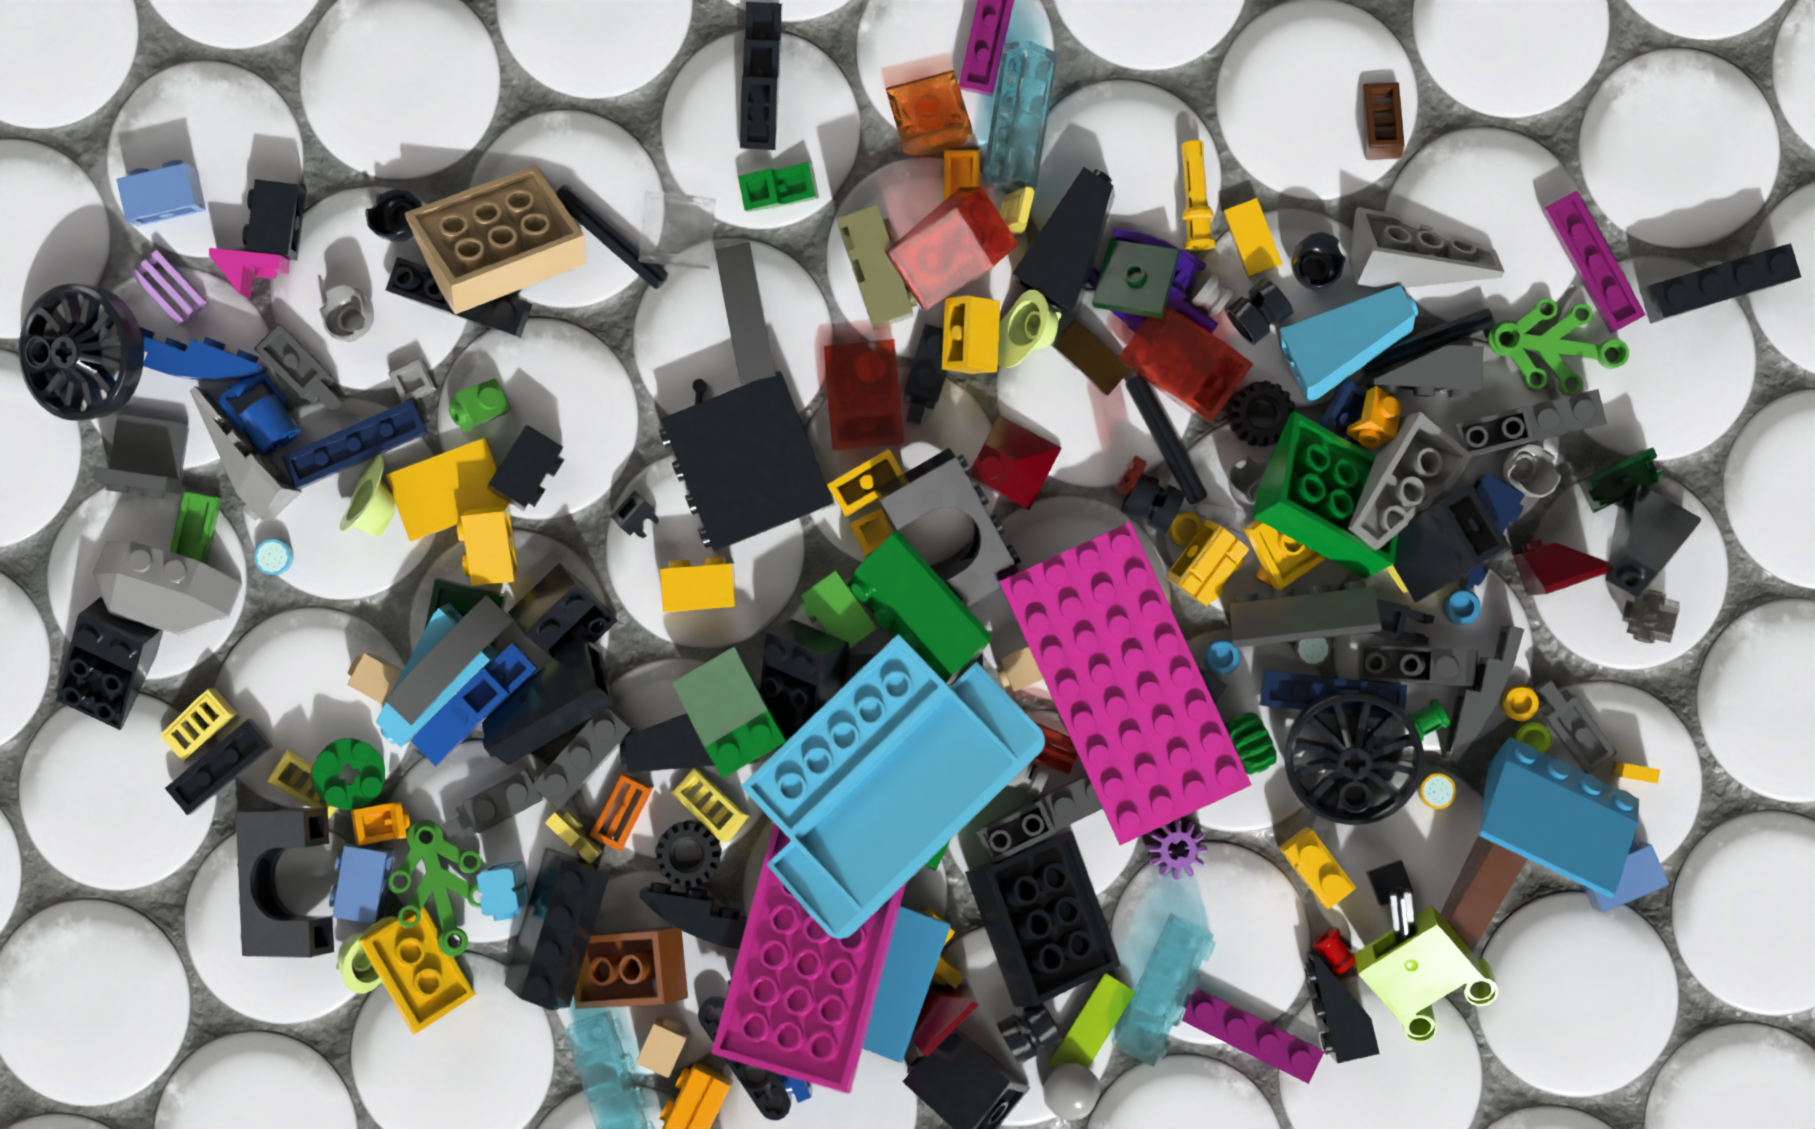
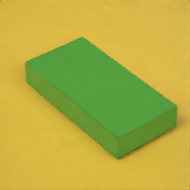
M190 490L183 491L169 552L200 561L207 565L221 506V497Z

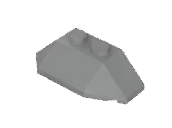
M106 541L92 573L106 608L111 615L176 635L195 630L216 620L228 618L242 587L241 582L200 561L134 541Z

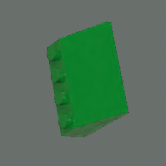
M1296 411L1290 414L1258 485L1253 518L1365 579L1386 569L1395 562L1398 533L1380 549L1374 550L1348 529L1376 457Z

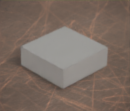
M421 357L388 372L402 403L409 400L416 401L438 390Z

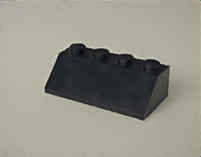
M545 848L504 983L517 997L551 1011L570 1007L611 869L595 863L589 864L586 860L551 848Z

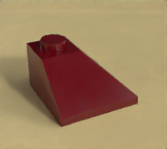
M999 415L971 467L973 473L967 477L982 487L1030 510L1062 447Z
M1542 539L1521 545L1523 552L1513 555L1526 595L1549 594L1604 575L1607 572L1608 562L1556 542L1544 544Z
M947 984L945 987L941 985L929 986L911 1036L912 1042L925 1057L978 1006L973 990L967 984H959L956 989L950 984Z

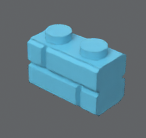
M514 861L495 864L481 871L476 876L478 891L483 893V896L480 897L482 914L486 916L493 915L494 921L515 918V914L522 913L521 907L530 900L529 886L527 883H524V880L527 879L525 862Z

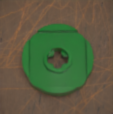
M354 738L338 739L327 744L317 755L311 770L312 784L318 796L328 805L342 810L359 809L371 803L381 793L385 780L384 762L380 754L370 744ZM350 764L352 769L358 768L359 775L354 777V783L347 784L345 779L339 780L338 773L343 772V765Z

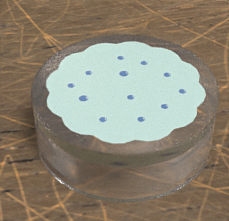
M1327 637L1297 640L1294 643L1293 650L1295 657L1300 663L1315 667L1322 665L1328 660L1331 654V644Z

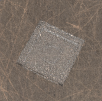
M645 190L639 262L710 270L716 198Z

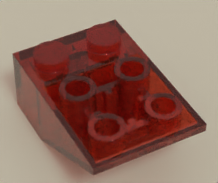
M1167 305L1163 319L1146 317L1117 358L1198 420L1211 423L1253 365L1251 361L1227 343Z
M895 339L825 345L824 356L832 450L839 452L905 445Z

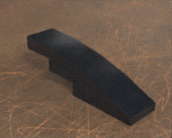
M746 2L741 86L740 149L776 150L783 3Z

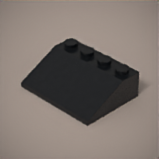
M1072 831L1033 844L994 864L988 861L965 871L1014 1007L1037 1006L1121 966Z

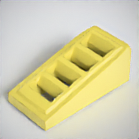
M1024 187L1007 194L1003 198L997 222V229L999 231L1020 236L1024 234L1035 192L1033 188Z
M208 688L160 736L177 756L185 762L233 720L238 713L216 688ZM207 704L219 716L216 720L204 709ZM197 713L209 725L208 728L204 729L194 716ZM187 722L198 732L199 736L196 739L184 726ZM177 731L190 743L186 749L175 738L174 734Z
M288 748L269 775L267 782L310 808H328L329 819L336 807H332L327 803L325 805L319 802L321 798L316 792L313 797L307 794L313 785L311 779L313 763ZM293 763L298 767L287 781L283 778V775ZM306 771L310 775L299 789L294 785L302 773Z
M694 767L671 792L722 842L730 841L750 819V815L697 767ZM700 781L703 786L691 799L686 795ZM709 792L713 794L702 808L697 806ZM720 802L724 805L713 818L708 816ZM732 812L734 815L723 827H720V823Z

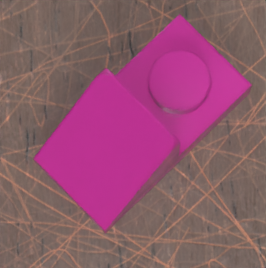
M209 248L211 259L238 293L247 298L251 297L254 271V276L266 279H276L277 273L289 275L290 260L281 255Z

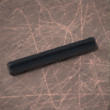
M564 184L556 191L555 194L568 213L654 289H658L666 282L668 273L569 185Z
M1485 308L1400 340L1360 369L1364 374H1368L1489 328L1495 324L1492 312L1489 308Z
M1138 375L1128 380L1125 386L1179 487L1186 493V500L1190 505L1202 501L1207 497V492L1146 378L1143 375Z

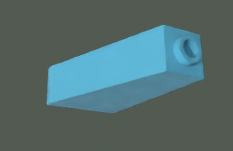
M1401 285L1280 329L1279 346L1306 404L1320 398L1413 331L1418 309L1411 295L1406 296Z
M450 603L434 612L393 690L463 618ZM491 645L487 646L437 697V700L413 725H410L386 702L376 720V723L381 727L382 735L389 742L397 744L400 748L415 737L464 685L483 667L491 663L499 653Z

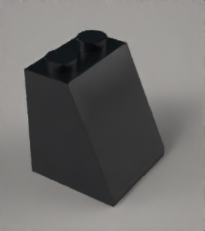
M957 1028L927 1057L924 1055L923 1057H917L907 1069L908 1075L903 1080V1083L952 1129H998L1031 1088Z

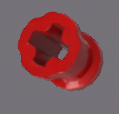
M1337 927L1322 934L1312 944V948L1315 951H1320L1330 964V971L1334 976L1343 973L1356 963L1354 956L1356 952L1349 950L1340 938L1341 932Z

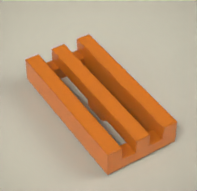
M623 771L620 772L589 836L621 852L654 787L629 776V774ZM624 783H627L630 787L606 835H604L600 831ZM639 789L643 792L619 840L616 841L612 838L636 790Z

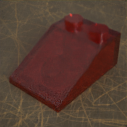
M982 186L960 187L889 248L885 254L921 308L928 310L994 267L1019 244Z

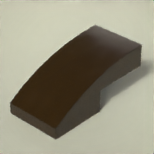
M1073 319L1051 344L1074 369L1079 370L1102 394L1107 396L1131 370L1111 349L1076 319Z

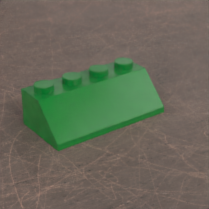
M898 530L894 531L856 568L847 584L851 588L854 597L859 602L864 603L875 615L877 623L882 628L887 629L893 637L900 634L947 685H950L963 675L977 661L993 638L988 630Z

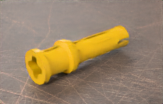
M1200 140L1181 143L1186 209L1183 210L1181 215L1182 220L1186 221L1187 242L1184 243V250L1204 251L1216 247V241L1212 239L1210 222L1214 214L1211 207L1208 206L1206 193L1204 142Z

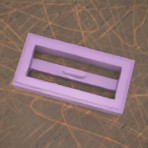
M155 250L149 260L145 259L141 263L142 266L130 274L178 325L183 326L208 302L160 251ZM158 263L195 301L192 306L155 268ZM148 273L185 311L183 315L145 277Z

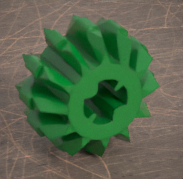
M1253 712L1240 714L1224 724L1247 775L1260 773L1276 763L1277 751L1273 745V740L1258 715Z

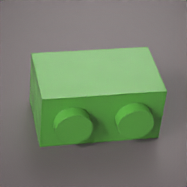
M836 570L801 595L805 603L800 605L809 620L812 623L818 620L826 630L825 633L849 642V649L878 629Z

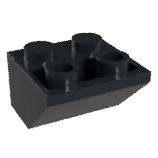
M560 562L508 612L523 634L552 658L575 637L581 634L594 644L618 621L599 599Z

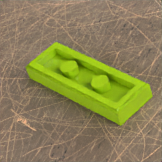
M1107 972L1102 974L1063 1036L1064 1040L1060 1041L1048 1060V1064L1056 1068V1066L1062 1063H1077L1089 1068L1134 996L1135 990Z

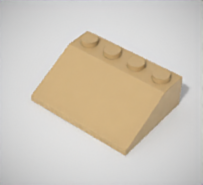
M536 165L405 213L406 220L439 290L455 314L586 264L584 234Z

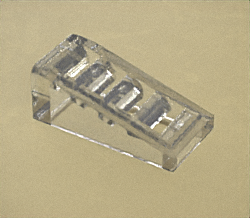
M1197 504L1193 509V513L1200 518L1208 519L1245 536L1247 535L1243 528L1256 520L1253 518L1254 509Z

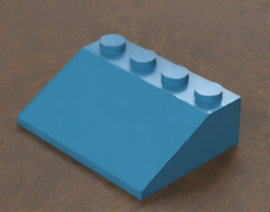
M1509 737L1488 764L1478 835L1612 899L1616 895L1637 828L1639 799L1625 790L1617 789L1593 775L1586 774L1567 765L1560 759L1552 758L1526 743H1521Z
M901 902L862 1049L896 1062H903L951 924Z

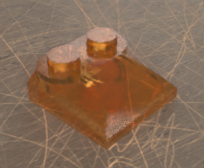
M954 70L885 88L899 135L900 145L904 153L913 157H920L951 149L965 143L968 137L973 134L972 125Z

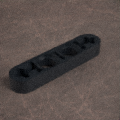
M712 996L706 999L698 1011L699 1022L713 1043L719 1023L715 1018L709 1021L706 1016L709 1013L708 1006L710 1005L715 1009L719 1007L723 1009L725 999L719 996ZM724 1058L765 1118L780 1120L789 1113L792 1097L786 1092L784 1084L777 1073L765 1070V1078L762 1081L751 1082L745 1075V1069L748 1064ZM770 1080L774 1082V1085H771L769 1088L775 1098L780 1096L784 1098L781 1104L782 1110L780 1111L776 1107L771 1109L767 1107L770 1099L765 1090L761 1095H758L756 1092L763 1089Z

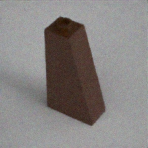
M1479 835L1440 912L1441 916L1472 952L1528 860Z

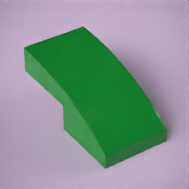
M810 162L778 170L769 168L738 176L744 210L746 212L776 208L819 198L813 165Z

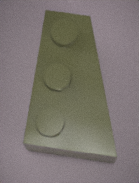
M876 204L838 217L839 231L873 330L913 317L912 307L918 305L912 286L905 287L901 274L906 272L900 252L894 253L890 240L895 239L889 219L883 220L879 205Z

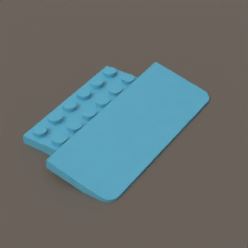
M898 634L740 787L791 840L766 865L830 936L842 939L852 935L1038 756L1044 747L1045 738L1042 730L978 662H975L949 687Z

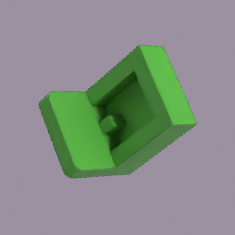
M496 378L460 390L449 401L450 416L453 422L460 426L463 433L471 431L478 424L505 415L511 410Z

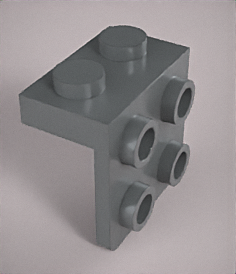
M126 414L118 416L109 469L96 467L94 481L107 483L106 490L128 494L129 487L142 489L141 496L163 499L164 492L179 494L189 433L188 426L181 422Z

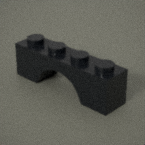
M1789 243L1652 284L1641 289L1640 293L1649 322L1652 324L1725 300L1786 284L1801 278V273L1792 245Z

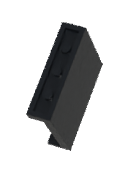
M781 371L776 372V376L753 381L661 418L664 426L658 429L666 449L673 448L677 460L672 462V466L679 482L686 481L690 494L685 495L692 515L698 513L703 527L698 528L705 548L712 546L713 551L718 553L722 551L721 549L816 511L835 506Z

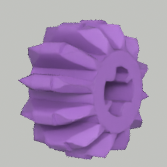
M1179 818L1173 821V829H1170L1168 824L1162 826L1161 829L1164 832L1162 835H1159L1156 831L1149 833L1153 839L1158 841L1157 844L1146 845L1147 851L1158 852L1149 859V863L1154 866L1162 862L1158 871L1162 876H1165L1172 867V876L1175 880H1178L1181 876V868H1184L1188 876L1194 875V871L1190 866L1192 862L1200 867L1204 865V861L1197 857L1196 853L1208 852V847L1196 845V843L1201 841L1205 835L1201 831L1191 835L1195 826L1193 822L1188 821L1181 830L1182 823ZM1180 840H1183L1184 843L1181 844L1185 849L1183 854L1175 853L1173 857L1169 856L1172 853L1168 848L1171 842L1178 844Z

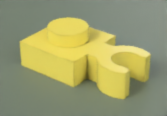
M558 810L545 822L570 847H574L589 864L594 862L603 852L599 846L585 836L586 833L581 829L583 823L572 812L567 810L564 813Z

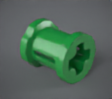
M1437 699L1431 700L1429 706L1412 715L1407 713L1415 724L1421 741L1424 740V736L1441 727L1444 729L1451 727L1449 718Z

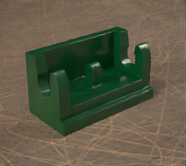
M1653 447L1640 450L1577 481L1593 513L1626 498L1638 483L1649 487L1659 482L1658 479L1664 477V471L1661 469L1657 470L1653 463V460L1657 458Z

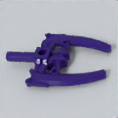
M1124 228L1114 229L1113 236L1116 240L1178 249L1180 258L1176 269L1178 274L1173 280L1163 319L1117 311L1111 312L1129 325L1127 328L1145 339L1149 344L1154 343L1155 337L1153 335L1155 332L1163 330L1167 322L1163 321L1167 315H1174L1175 312H1178L1211 335L1219 323L1184 300L1186 298V288L1189 284L1191 287L1197 282L1196 274L1199 270L1204 271L1206 269V263L1200 261L1186 250H1180L1169 242L1151 234ZM1092 268L1088 281L1095 291L1100 273L1095 268Z

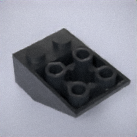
M1470 484L1418 515L1398 532L1393 566L1414 602L1417 603L1512 548L1478 491Z
M98 598L78 614L56 701L121 730L157 656L163 630L111 615L106 608L103 598Z
M793 619L766 631L760 685L762 695L788 739L839 692L846 675L849 642Z

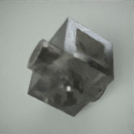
M1645 589L1644 593H1641L1638 598L1634 597V601L1626 600L1621 621L1628 622L1626 633L1633 634V639L1644 643H1654L1655 639L1671 643L1680 609V602L1666 599L1667 594L1663 592ZM1651 614L1655 617L1647 618L1645 617V615Z

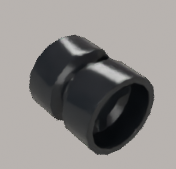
M1267 278L1262 279L1248 291V299L1240 297L1225 310L1228 319L1235 329L1252 345H1255L1270 333L1271 324L1278 326L1294 313L1285 295Z
M1141 470L1130 488L1120 511L1136 520L1144 517L1148 526L1166 534L1185 499L1186 493L1169 484L1161 487L1158 478ZM1155 500L1160 506H1153L1151 504Z
M1044 1003L1037 1006L1024 1007L1023 1015L1020 1017L1012 1014L997 1023L1001 1035L1020 1065L1035 1057L1039 1047L1048 1049L1064 1040Z

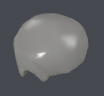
M345 284L336 285L326 291L328 297L326 304L319 311L323 319L324 329L336 340L352 342L364 336L370 330L374 321L373 303L358 288Z
M1525 443L1513 448L1507 454L1503 466L1505 483L1525 494L1524 497L1542 498L1555 491L1561 480V474L1554 468L1555 456L1544 450L1539 444Z
M1247 456L1233 463L1229 469L1227 477L1230 493L1241 507L1254 510L1258 485L1269 460L1257 463Z
M1077 1063L1059 1064L1044 1085V1102L1054 1115L1070 1121L1081 1120L1094 1109L1100 1096L1101 1088L1098 1078L1089 1068Z

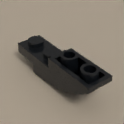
M399 257L395 261L385 289L390 293L519 338L522 336L532 308V304L527 301L504 295L455 314L439 290L430 268Z
M651 882L650 887H644L640 890L639 898L652 911L680 930L704 941L724 947L740 949L748 917L740 916V910L728 907H719V912H714L715 897L707 896V890L686 888L685 893L671 891L672 885L659 882Z

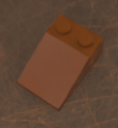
M675 926L591 935L574 991L575 1009L661 1005L688 998L682 930Z

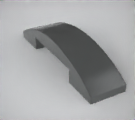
M486 595L430 650L385 701L410 725H413L437 700V697L499 636L513 619Z

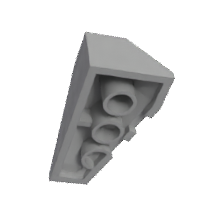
M1359 207L1355 211L1349 264L1358 285L1367 288L1377 287L1383 289H1390L1401 285L1402 288L1502 278L1505 272L1496 250L1457 236L1452 237L1449 241L1433 233L1432 227L1421 224L1418 230L1400 223L1401 216Z
M195 386L190 390V393L235 492L244 501L241 507L254 520L260 518L261 520L272 521L302 492L295 489L292 481L268 455L262 456L243 429L237 431L219 407L218 402L207 390Z
M1419 412L1400 417L1396 438L1382 444L1378 450L1348 529L1374 550L1380 549L1407 526L1409 520L1420 511L1427 509L1433 504L1432 501L1442 492L1448 491L1457 483L1472 454L1423 413Z

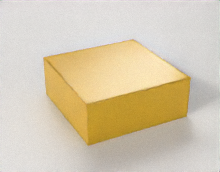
M882 508L850 523L865 556L873 553L893 533Z
M1614 761L1611 775L1658 784L1660 770Z

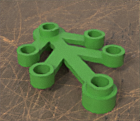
M1544 298L1536 302L1533 310L1516 323L1512 321L1498 322L1488 333V344L1491 350L1497 355L1511 357L1524 375L1523 383L1529 390L1543 388L1547 383V374L1544 370L1535 367L1524 349L1535 350L1539 353L1559 380V391L1566 396L1580 392L1583 382L1579 375L1572 373L1559 354L1598 360L1600 365L1607 369L1620 367L1629 358L1628 346L1619 339H1611L1601 345L1561 339L1577 326L1585 325L1591 321L1593 311L1589 305L1584 303L1573 306L1569 310L1568 316L1540 336L1525 333L1540 321L1549 320L1557 314V304L1550 298ZM1542 303L1550 306L1551 312L1547 316L1543 315L1540 311ZM1577 309H1582L1585 312L1586 317L1584 321L1576 318L1575 312ZM1501 333H1507L1510 336L1511 341L1509 345L1501 343ZM1607 349H1612L1615 352L1616 357L1614 361H1609L1606 358L1605 352ZM1532 373L1540 376L1541 381L1537 386L1533 385L1530 381ZM1567 378L1573 379L1576 384L1573 391L1568 390L1565 386Z
M420 820L414 823L407 832L406 841L410 850L398 871L389 877L388 887L394 893L405 892L411 885L410 875L421 858L423 859L426 873L407 906L399 911L397 915L398 923L404 928H412L417 925L421 919L420 911L432 892L442 928V933L437 940L438 949L447 957H456L466 950L468 937L462 929L457 928L447 888L466 898L471 906L481 908V904L473 899V893L478 890V886H473L441 868L437 854L457 863L459 869L467 874L479 869L481 857L474 851L465 852L443 840L442 830L435 822ZM420 832H429L432 837L431 842L428 844L422 843L419 840ZM466 856H471L475 859L476 864L474 868L469 869L465 867L463 860ZM400 875L405 878L406 885L404 888H396L394 886L393 879L395 876ZM411 910L414 912L415 921L413 923H406L403 920L404 911ZM450 935L459 937L460 945L457 948H451L448 945L447 940Z

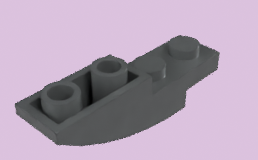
M1599 389L1456 423L1455 428L1459 444L1472 456H1477L1605 425L1607 421Z
M1086 775L1073 782L1070 781L1038 797L1037 800L1034 799L980 828L976 833L991 864H994L1057 833L1056 831L1101 810L1102 806Z

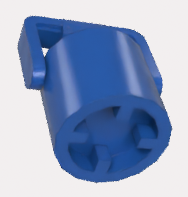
M260 373L252 378L246 377L228 387L229 390L223 392L218 400L219 407L237 431L243 429L262 456L270 455L282 449L301 432V428L285 408L287 400L272 379L265 373ZM263 384L270 395L256 401L238 416L228 401L233 398L237 399L254 390L256 386Z

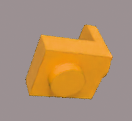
M1378 386L1367 390L1361 420L1349 425L1346 433L1369 449H1374L1395 439L1402 403Z
M401 802L351 810L356 845L360 846L407 837L406 830L410 828V819L407 809L402 808Z

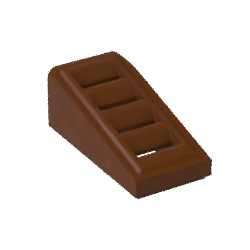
M1399 82L1363 84L1366 160L1399 159L1405 147ZM1391 97V102L1372 103V98ZM1392 112V115L1374 116L1373 113ZM1375 127H1392V130L1375 131Z

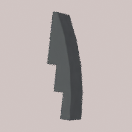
M750 242L715 249L740 382L745 383L776 376Z
M1501 626L1494 659L1488 657L1479 658L1476 686H1473L1472 691L1458 688L1450 721L1451 727L1448 730L1442 758L1458 761L1481 732L1498 703L1513 669L1524 633L1523 628Z

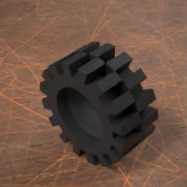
M1256 381L1245 386L1237 392L1229 406L1230 414H1228V421L1231 420V430L1238 434L1237 438L1239 440H1244L1251 446L1265 447L1278 442L1290 414L1294 412L1293 408L1296 407L1294 401L1291 402L1289 398L1291 396L1288 391L1284 392L1281 389L1282 386L1277 383L1275 385L1271 384V381ZM1255 401H1267L1273 406L1275 419L1270 426L1260 428L1250 421L1248 412L1250 406Z
M692 820L678 822L668 828L659 838L658 845L655 848L657 856L655 862L656 866L659 865L660 874L662 876L665 875L671 884H679V887H695L707 881L718 868L720 856L722 855V848L719 846L720 841L701 822L698 821L696 823L692 822ZM692 840L701 847L702 859L698 865L684 867L677 862L675 849L681 841Z

